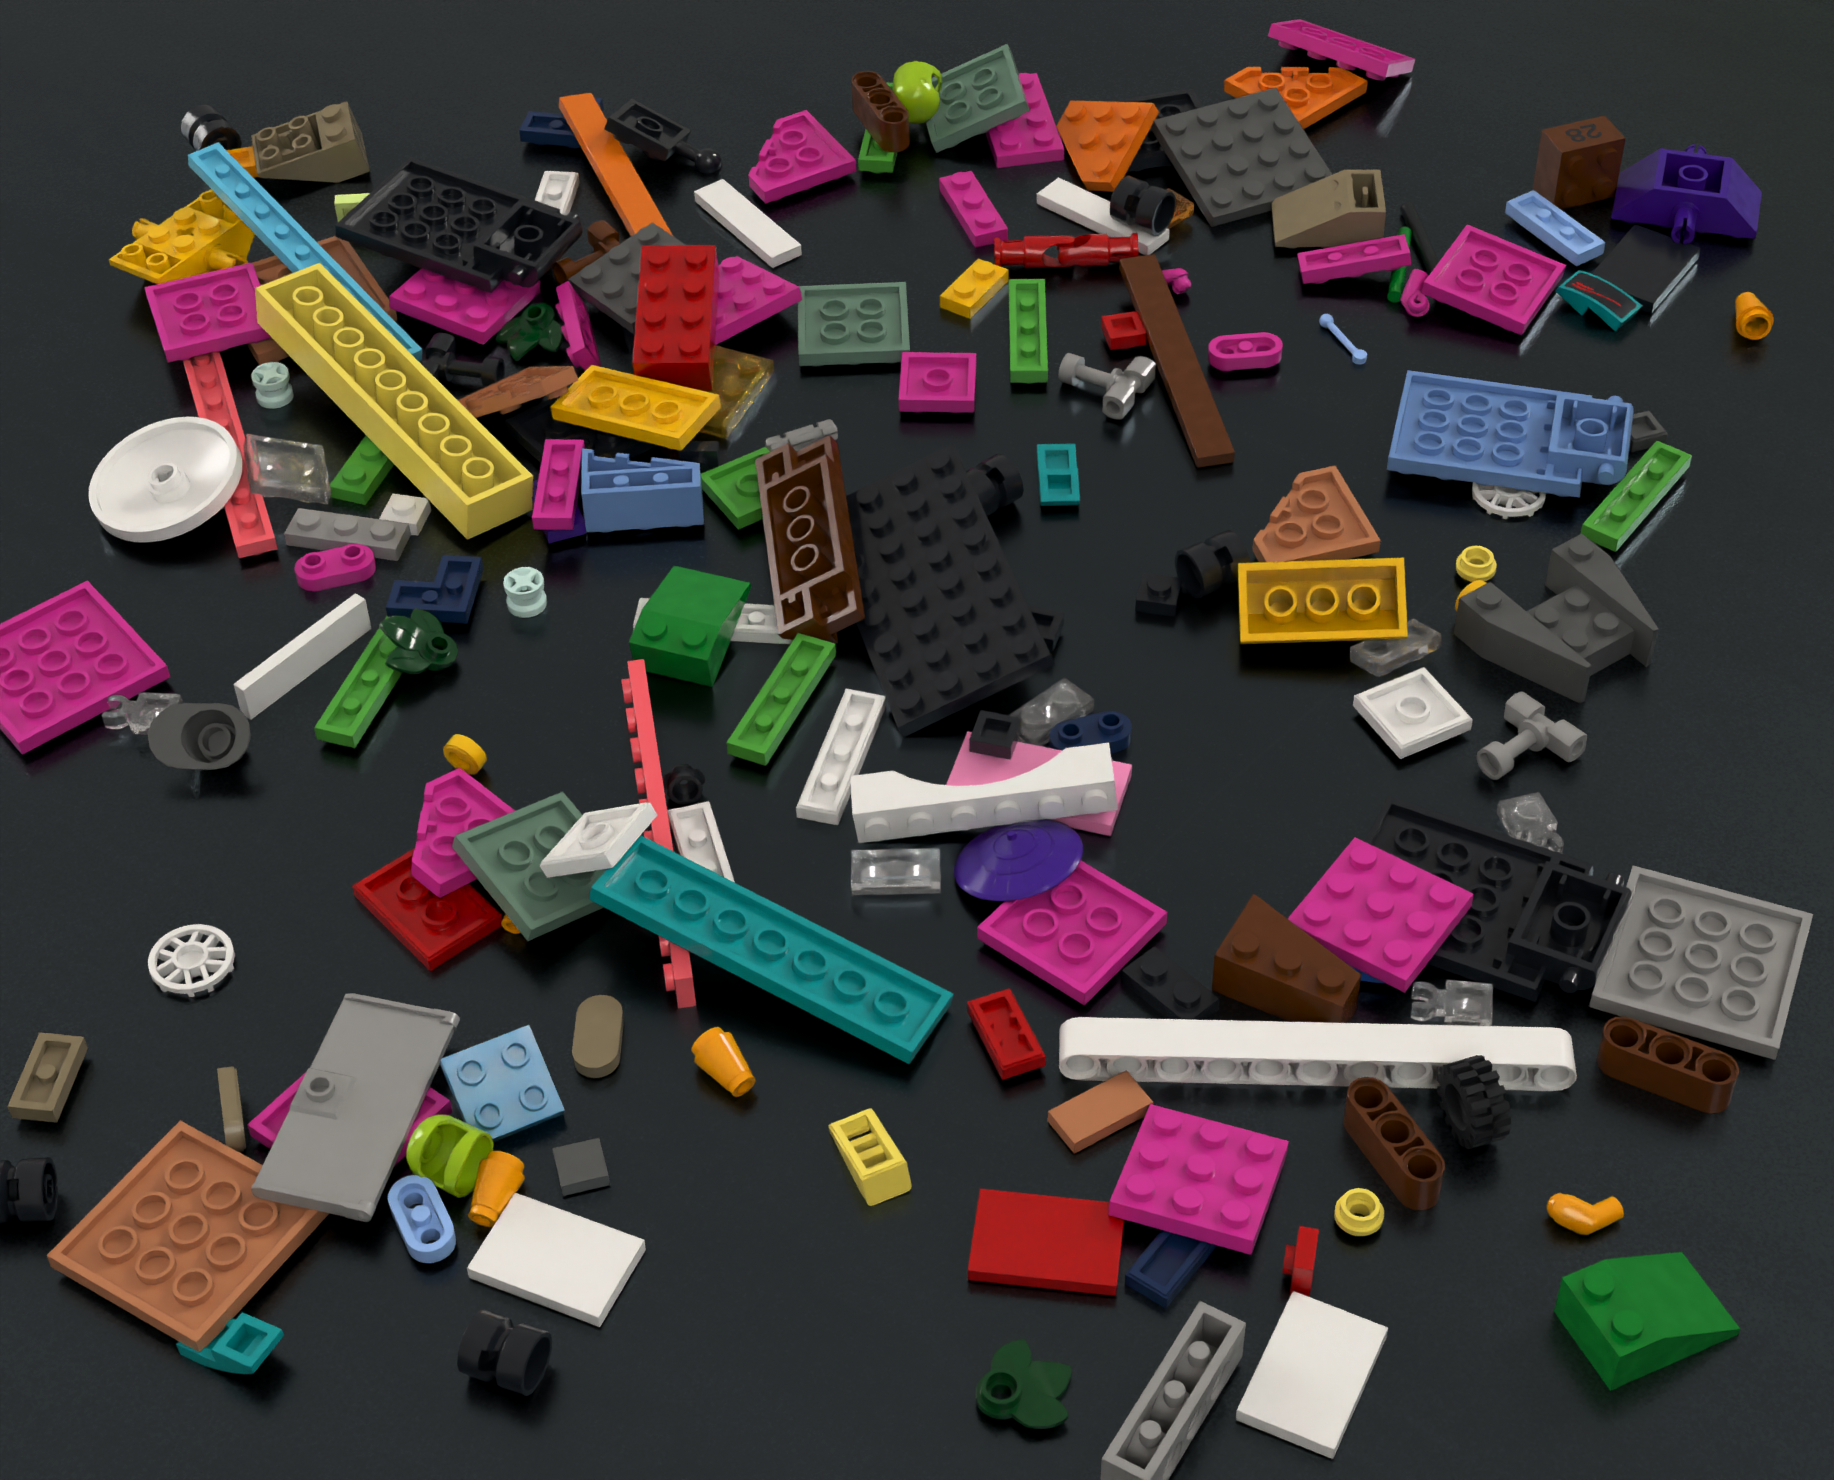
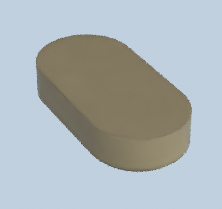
M595 995L584 1000L577 1009L572 1055L576 1070L586 1077L600 1078L607 1076L619 1065L624 1016L622 1006L617 999L608 995Z
M234 1066L217 1068L225 1143L228 1147L238 1152H244L246 1143L237 1068H234Z

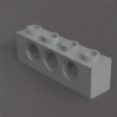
M1199 1301L1103 1455L1101 1461V1480H1168L1242 1358L1245 1322Z

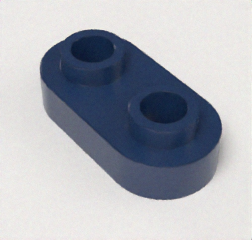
M1104 711L1063 721L1051 729L1049 748L1063 751L1065 748L1109 743L1111 754L1126 749L1131 742L1132 724L1127 716L1116 711Z

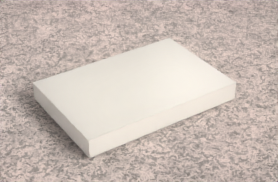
M514 1193L468 1265L467 1272L469 1278L600 1327L646 1250L645 1240Z
M1293 1291L1238 1406L1236 1420L1333 1459L1387 1338L1388 1327Z

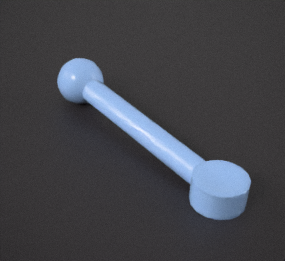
M1330 314L1321 315L1319 319L1320 325L1328 328L1352 354V361L1355 364H1364L1367 360V352L1357 349L1333 323L1334 320Z

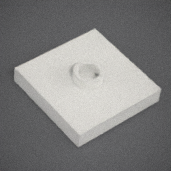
M1425 667L1354 695L1353 707L1399 759L1471 730L1473 719Z
M647 802L584 813L542 860L540 867L547 878L613 868L657 817V813L652 804Z

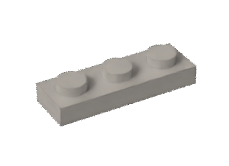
M298 508L284 536L286 544L289 546L329 550L349 544H361L373 551L374 558L398 561L411 536L409 523Z

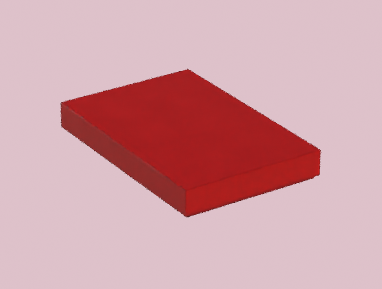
M413 848L354 884L352 888L354 896L429 971H432L500 928L503 919L502 915L469 883L441 898L436 896L411 875L412 857L415 850Z
M980 1189L968 1264V1280L1116 1296L1125 1220L1108 1215L1109 1202Z

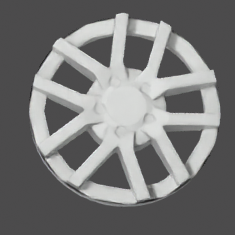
M1474 482L1472 484L1473 500H1476L1481 507L1486 509L1489 515L1492 513L1502 515V519H1508V516H1533L1535 511L1542 508L1546 499V493L1539 492L1540 496L1537 497L1534 495L1538 493L1537 491H1519L1515 488L1495 485L1483 486ZM1500 503L1502 505H1506V507L1504 508L1497 505Z
M187 925L170 931L156 942L148 957V968L153 981L160 986L163 992L170 991L195 997V992L208 989V992L213 991V986L221 981L228 972L233 971L235 952L230 938L222 930L210 925ZM203 934L209 935L204 943L200 942ZM186 935H191L189 941L186 943L178 939ZM219 941H221V942L224 944L225 947H215V946L217 945V943H218ZM167 945H170L175 950L174 952H170L164 950V948ZM157 959L165 961L163 964L157 966ZM208 972H215L210 977L208 975ZM199 975L203 977L202 981L192 983L193 977ZM185 979L186 984H178Z

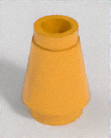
M1751 292L1740 294L1735 300L1736 329L1738 333L1751 340L1765 337L1773 325V314L1755 294Z
M714 1027L704 1032L693 1043L691 1051L695 1055V1064L727 1091H730L734 1097L744 1095L754 1086L756 1078L753 1076L730 1032H724L720 1027Z
M490 1151L487 1158L479 1162L471 1209L468 1214L470 1220L484 1227L494 1226L514 1193L518 1191L525 1180L522 1174L525 1165L520 1159L506 1152Z

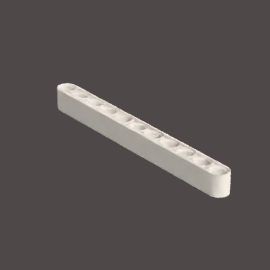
M1077 1017L1066 1020L1059 1030V1069L1064 1076L1074 1080L1106 1081L1127 1070L1136 1082L1349 1087L1358 1078L1374 1077L1391 1088L1437 1089L1440 1086L1437 1081V1074H1440L1439 1068L1441 1066L1476 1055H1482L1485 1057V1060H1489L1492 1063V1071H1497L1500 1076L1498 1083L1500 1086L1504 1085L1505 1090L1560 1091L1572 1086L1577 1079L1571 1035L1563 1029L1550 1027Z

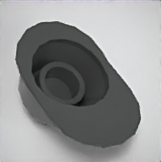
M182 703L171 705L159 712L151 722L148 732L149 747L156 759L168 767L186 770H217L229 767L241 759L248 749L251 738L250 724L243 712L232 705L221 703Z

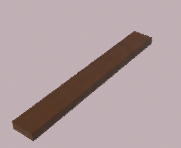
M1151 254L1120 259V272L1134 308L1138 312L1147 333L1146 339L1196 467L1234 462V448L1156 255Z

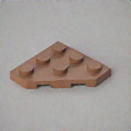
M573 366L528 367L460 398L458 401L475 418L497 411L500 414H506L522 406L521 403L544 396L547 399H553L569 391L567 386L578 381V377Z
M1330 466L1302 472L1297 475L1292 483V489L1286 497H1282L1271 513L1270 521L1265 529L1260 530L1254 538L1253 552L1259 562L1346 560L1378 553L1381 540L1337 467Z

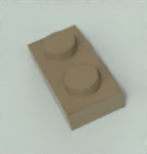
M39 1032L7 1106L12 1118L58 1122L88 1050L84 1037Z

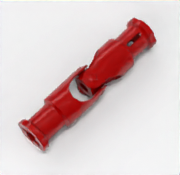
M1132 233L1130 237H1108L1107 234H1087L1077 237L1066 235L1024 236L1023 240L1002 241L1000 237H994V264L1000 267L1024 265L1025 269L1070 267L1073 265L1099 267L1108 266L1112 262H1120V259L1139 256L1137 233ZM1056 245L1058 258L1044 254L1045 250Z

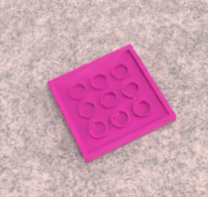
M88 580L0 624V729L22 755L170 678L168 666Z

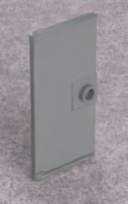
M355 993L345 994L318 1053L290 1105V1110L266 1160L251 1187L252 1194L269 1201L369 1222L440 1065V1059L443 1058L453 1033L459 1024L460 1017L450 1011L430 1009Z

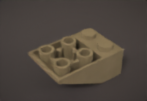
M347 101L338 105L326 106L321 111L307 116L295 117L290 122L276 127H267L251 135L259 178L339 183L370 172L362 132Z
M1343 170L1276 198L1271 202L1275 247L1330 248L1383 238L1386 207L1381 171Z

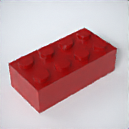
M716 245L641 246L632 362L634 375L701 391H712L719 286Z

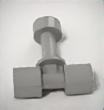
M1067 353L1061 362L1058 378L1060 382L1076 386L1082 380L1106 388V394L1103 396L1102 412L1110 418L1123 419L1134 405L1135 393H1143L1155 379L1156 363L1147 357L1138 356L1134 358L1124 372L1119 368H1114L1110 374L1085 366L1084 357Z
M1521 691L1514 694L1505 703L1504 719L1518 728V735L1505 744L1493 741L1479 750L1476 757L1477 763L1486 776L1497 780L1513 769V758L1528 748L1537 752L1546 747L1565 761L1572 762L1585 751L1587 734L1564 719L1554 723L1544 716V705Z

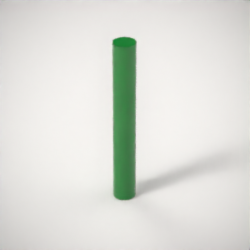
M1401 227L1398 229L1397 235L1405 234L1408 247L1410 248L1412 231L1408 227ZM1407 266L1391 271L1387 296L1390 302L1397 303L1400 301Z

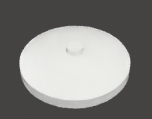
M177 417L162 420L130 434L107 453L92 476L89 486V503L103 528L117 538L131 542H156L170 539L200 526L227 503L235 492L241 478L242 456L230 433L214 421L199 417Z

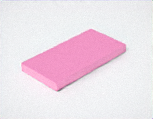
M967 731L946 785H983L1007 780L1050 761L1062 750L1017 742L1011 760L969 752V739L972 732ZM1112 761L1118 810L1049 820L1061 822L1074 829L1111 836L1132 776V765Z

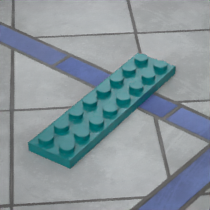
M642 835L639 836L613 868L606 869L590 890L589 900L908 1064L911 1063L952 1002L953 993Z

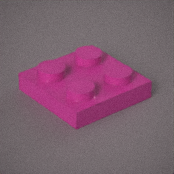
M902 352L899 412H974L976 353Z

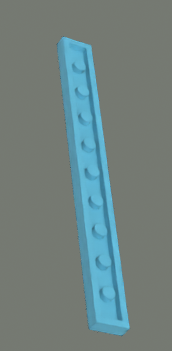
M219 142L188 154L189 167L292 273L321 263L418 361L422 360V348Z

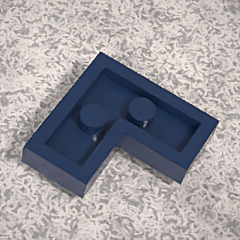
M595 98L597 104L603 112V99ZM528 111L519 129L521 142H530L537 145H561L569 148L581 147L562 113Z
M442 555L434 582L394 580L386 605L387 616H405L410 618L412 611L416 608L431 613L440 622L467 624L484 569L482 557Z

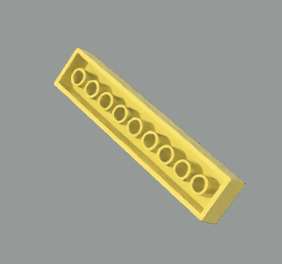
M321 263L255 288L257 323L467 540L533 510V475Z

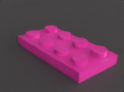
M1301 19L1271 23L1268 37L1279 40L1278 45L1283 48L1297 50L1299 47L1308 50L1307 55L1309 57L1319 60H1326L1328 57L1337 60L1336 65L1343 69L1355 70L1356 67L1366 71L1367 77L1375 80L1384 81L1386 77L1398 78L1399 74L1412 72L1415 63L1414 58Z
M1019 73L1030 111L1022 114L1015 120H1009L995 126L985 133L997 168L1064 160V146L1037 73Z

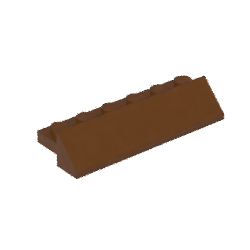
M828 435L798 451H795L787 443L755 459L778 635L782 639L794 640L797 633L838 644L837 632L865 619L838 444Z

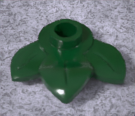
M538 303L529 306L520 317L508 321L499 330L496 342L501 344L507 343L511 356L515 361H519L538 344L543 349L556 353L562 344L564 335L561 330V324L555 321L556 314L553 308L548 304Z
M415 608L410 618L392 616L381 621L379 624L384 634L397 646L388 656L385 663L391 669L408 674H420L426 669L432 671L444 670L456 660L458 647L455 641L450 636L444 634L440 621L427 611Z
M1026 1340L1012 1341L1000 1347L993 1355L991 1370L977 1384L976 1403L979 1409L991 1418H1013L1023 1426L1032 1429H1046L1058 1426L1069 1417L1067 1409L1058 1399L1069 1385L1072 1367L1052 1361H1032L1031 1351ZM1003 1393L1008 1395L1009 1398L996 1399L993 1396Z

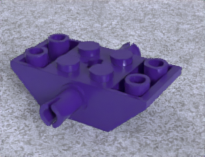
M1695 144L1688 146L1685 151L1660 148L1619 174L1611 219L1622 220L1626 223L1638 222L1658 225L1662 228H1672L1671 238L1675 243H1679L1680 235H1684L1683 244L1690 243L1695 237V232H1709L1730 235L1734 238L1756 239L1762 192L1733 158L1708 155L1706 149L1701 145L1698 147V153H1694Z

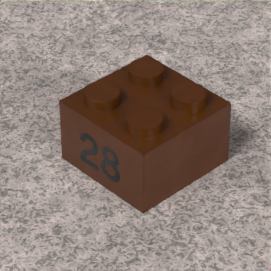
M1605 115L1543 129L1533 189L1559 209L1615 197L1626 138Z

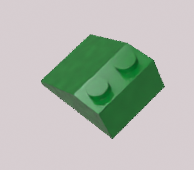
M673 566L640 613L629 640L632 659H644L646 672L713 687L750 592L751 583Z
M1683 1252L1604 1259L1564 1276L1561 1280L1554 1308L1557 1317L1610 1391L1737 1336L1741 1330Z

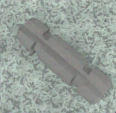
M827 419L817 422V427H814L813 424L783 433L784 437L780 438V435L769 437L764 443L770 452L787 443L795 451H798L828 435L836 441L838 439V430L833 420Z

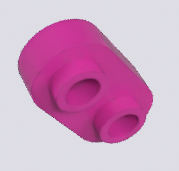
M1266 332L1218 336L1209 343L1208 361L1213 367L1226 372L1239 369L1269 368L1280 362L1283 343L1278 336Z
M349 544L334 549L308 553L296 562L294 570L297 583L302 589L321 591L367 580L375 573L376 563L373 551L369 547L361 544Z

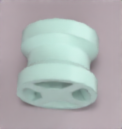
M269 362L261 364L253 370L251 377L253 385L257 388L255 394L257 403L260 406L275 409L281 408L292 401L294 397L293 389L289 383L288 368L284 364Z
M521 567L510 571L504 577L503 585L507 594L506 603L511 614L520 618H529L543 612L547 605V598L543 590L544 578L541 572L531 567Z

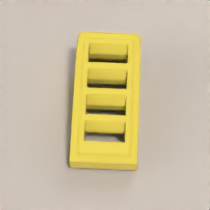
M872 1108L828 1125L829 1132L869 1206H874L910 1191L912 1184L907 1162ZM868 1131H871L870 1134H867L865 1136L859 1137L852 1141L848 1140L863 1133H866Z

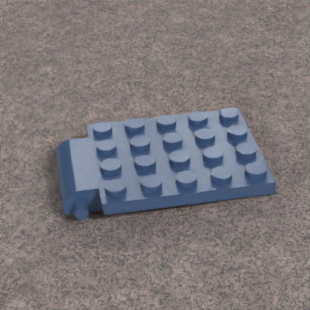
M1407 370L1388 456L1387 470L1397 471L1401 474L1432 476L1442 480L1453 479L1474 482L1483 486L1495 485L1515 488L1519 491H1537L1555 494L1560 497L1571 496L1580 498L1582 482L1612 485L1625 477L1634 409L1631 403H1624L1619 396H1611L1608 400L1592 398V395Z

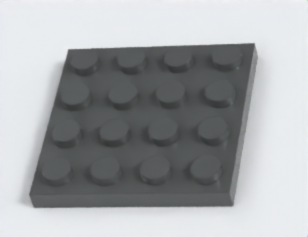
M1277 88L1153 120L1152 132L1211 227L1271 211V202L1276 198L1332 175Z

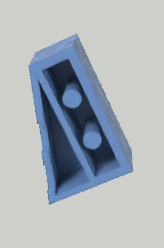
M582 448L581 495L586 532L608 533L614 530H649L659 527H689L704 524L700 463L652 457L651 463L629 461V454L617 453L615 459L594 456V450Z

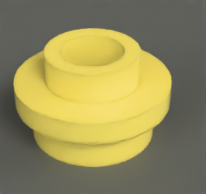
M1470 546L1465 548L1462 554L1458 556L1455 567L1457 573L1470 582L1476 580L1487 581L1495 575L1497 563L1489 549L1482 546Z
M1355 1188L1347 1191L1339 1198L1335 1205L1334 1217L1337 1225L1346 1233L1354 1236H1368L1377 1232L1382 1226L1384 1208L1373 1192L1367 1189ZM1359 1213L1364 1215L1365 1217H1359L1353 1214Z

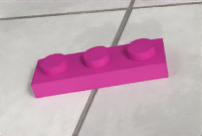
M972 171L957 172L953 175L939 178L940 192L975 248L994 244V237H1000L1001 241L1008 240L1006 224Z
M1405 234L1297 253L1303 284H1320L1330 279L1347 276L1359 277L1365 273L1381 270L1394 271L1400 267L1411 265L1410 250Z
M567 281L556 287L559 299L556 309L565 323L561 326V330L565 339L570 344V347L566 348L567 354L576 368L581 366L584 371L591 365L602 367L587 306L570 282Z
M545 439L532 514L534 530H573L582 476V448L585 449L584 440Z

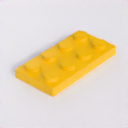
M591 365L578 378V381L568 388L569 391L561 395L550 407L554 420L682 451L721 408L718 394Z

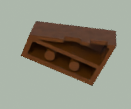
M1253 894L1214 955L1212 990L1288 1022L1349 1023L1357 1010L1361 974L1257 895Z

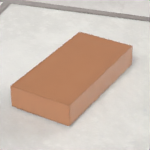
M1126 1070L1049 1110L1048 1122L1075 1154L1145 1117L1149 1105L1153 1104V1101Z

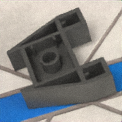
M1583 534L1551 550L1545 586L1557 595L1536 607L1525 611L1491 582L1459 598L1454 635L1480 657L1578 703L1585 701L1590 676L1625 656L1631 654L1646 667L1651 664L1659 628L1610 555Z

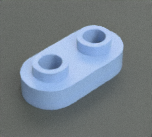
M418 1175L406 1176L395 1182L389 1190L388 1203L392 1217L412 1258L422 1263H435L445 1259L455 1248L456 1235L453 1223L434 1183L427 1177L421 1178ZM414 1204H421V1205H418V1206L414 1207L413 1209H410V1208H409L410 1206H412V1205H414ZM437 1240L436 1242L426 1244L428 1241Z

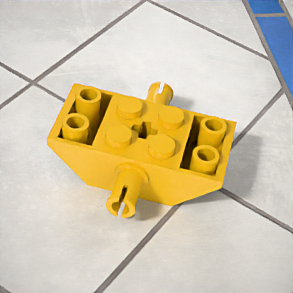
M210 189L201 193L196 200L184 208L175 211L170 218L159 225L145 218H140V223L136 221L132 228V235L136 241L124 246L119 253L109 259L110 266L153 283L161 284L247 264V256L255 234Z

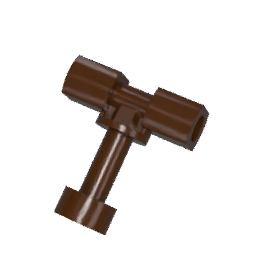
M603 220L591 224L587 228L588 243L594 247V252L574 262L569 257L557 261L552 266L558 284L561 285L569 281L570 277L581 271L585 266L590 265L608 253L613 247L620 245L619 233Z

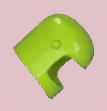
M913 61L905 63L894 73L892 91L907 109L909 123L919 124L927 122L933 118L939 109L942 75L938 69L925 62ZM932 75L938 80L936 88L932 85Z
M446 1114L433 1115L422 1121L414 1130L407 1146L406 1158L409 1169L414 1175H418L421 1178L427 1177L434 1183L435 1187L460 1198L467 1196L474 1190L479 1162L486 1159L488 1153L493 1151L494 1144L492 1136L481 1129Z

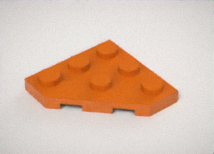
M1246 67L1224 80V92L1238 98L1277 88L1304 130L1366 93L1367 80L1341 67H1329L1328 73H1309L1308 67H1281V73H1261V67Z
M1069 102L1056 127L1087 190L1114 192L1119 182L1124 178L1148 134L1153 120L1156 119L1159 113L1154 103Z

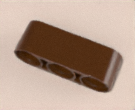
M861 71L854 74L851 79L852 109L855 115L884 151L895 153L908 148L910 138L909 113L878 73Z
M1624 1016L1614 1017L1604 1025L1596 1060L1600 1070L1614 1079L1710 1114L1720 1113L1730 1105L1739 1074L1738 1064L1730 1055Z
M1362 1077L1354 1080L1347 1089L1343 1125L1346 1131L1404 1206L1421 1211L1430 1209L1436 1205L1440 1197L1445 1170V1162L1441 1154L1386 1084L1374 1077Z

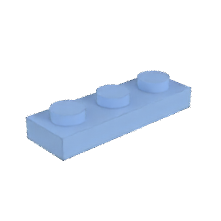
M1535 190L1507 201L1505 214L1575 266L1604 253L1605 242Z

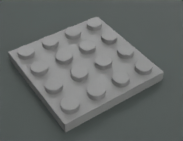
M1633 865L1626 888H1629L1632 892V901L1599 973L1589 1007L1776 1060L1813 914Z

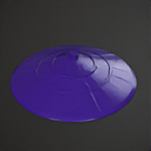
M1045 819L1011 825H998L981 833L962 849L955 861L954 877L960 888L980 899L1013 901L1029 898L1050 890L1073 873L1081 861L1083 843L1075 830L1066 824L1054 820Z

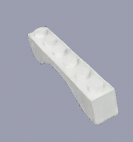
M1109 743L1065 748L1050 761L1027 773L983 785L950 786L931 784L909 778L895 771L850 776L852 815L858 843L878 842L889 839L925 836L928 834L1118 810Z

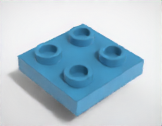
M530 1025L440 1059V1065L463 1122L487 1132L492 1136L493 1142L564 1114V1107Z

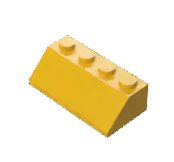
M1404 558L1238 563L1240 644L1408 638Z

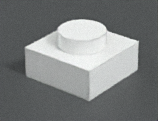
M392 494L379 519L409 523L411 535L418 536L431 512L430 501L427 498Z

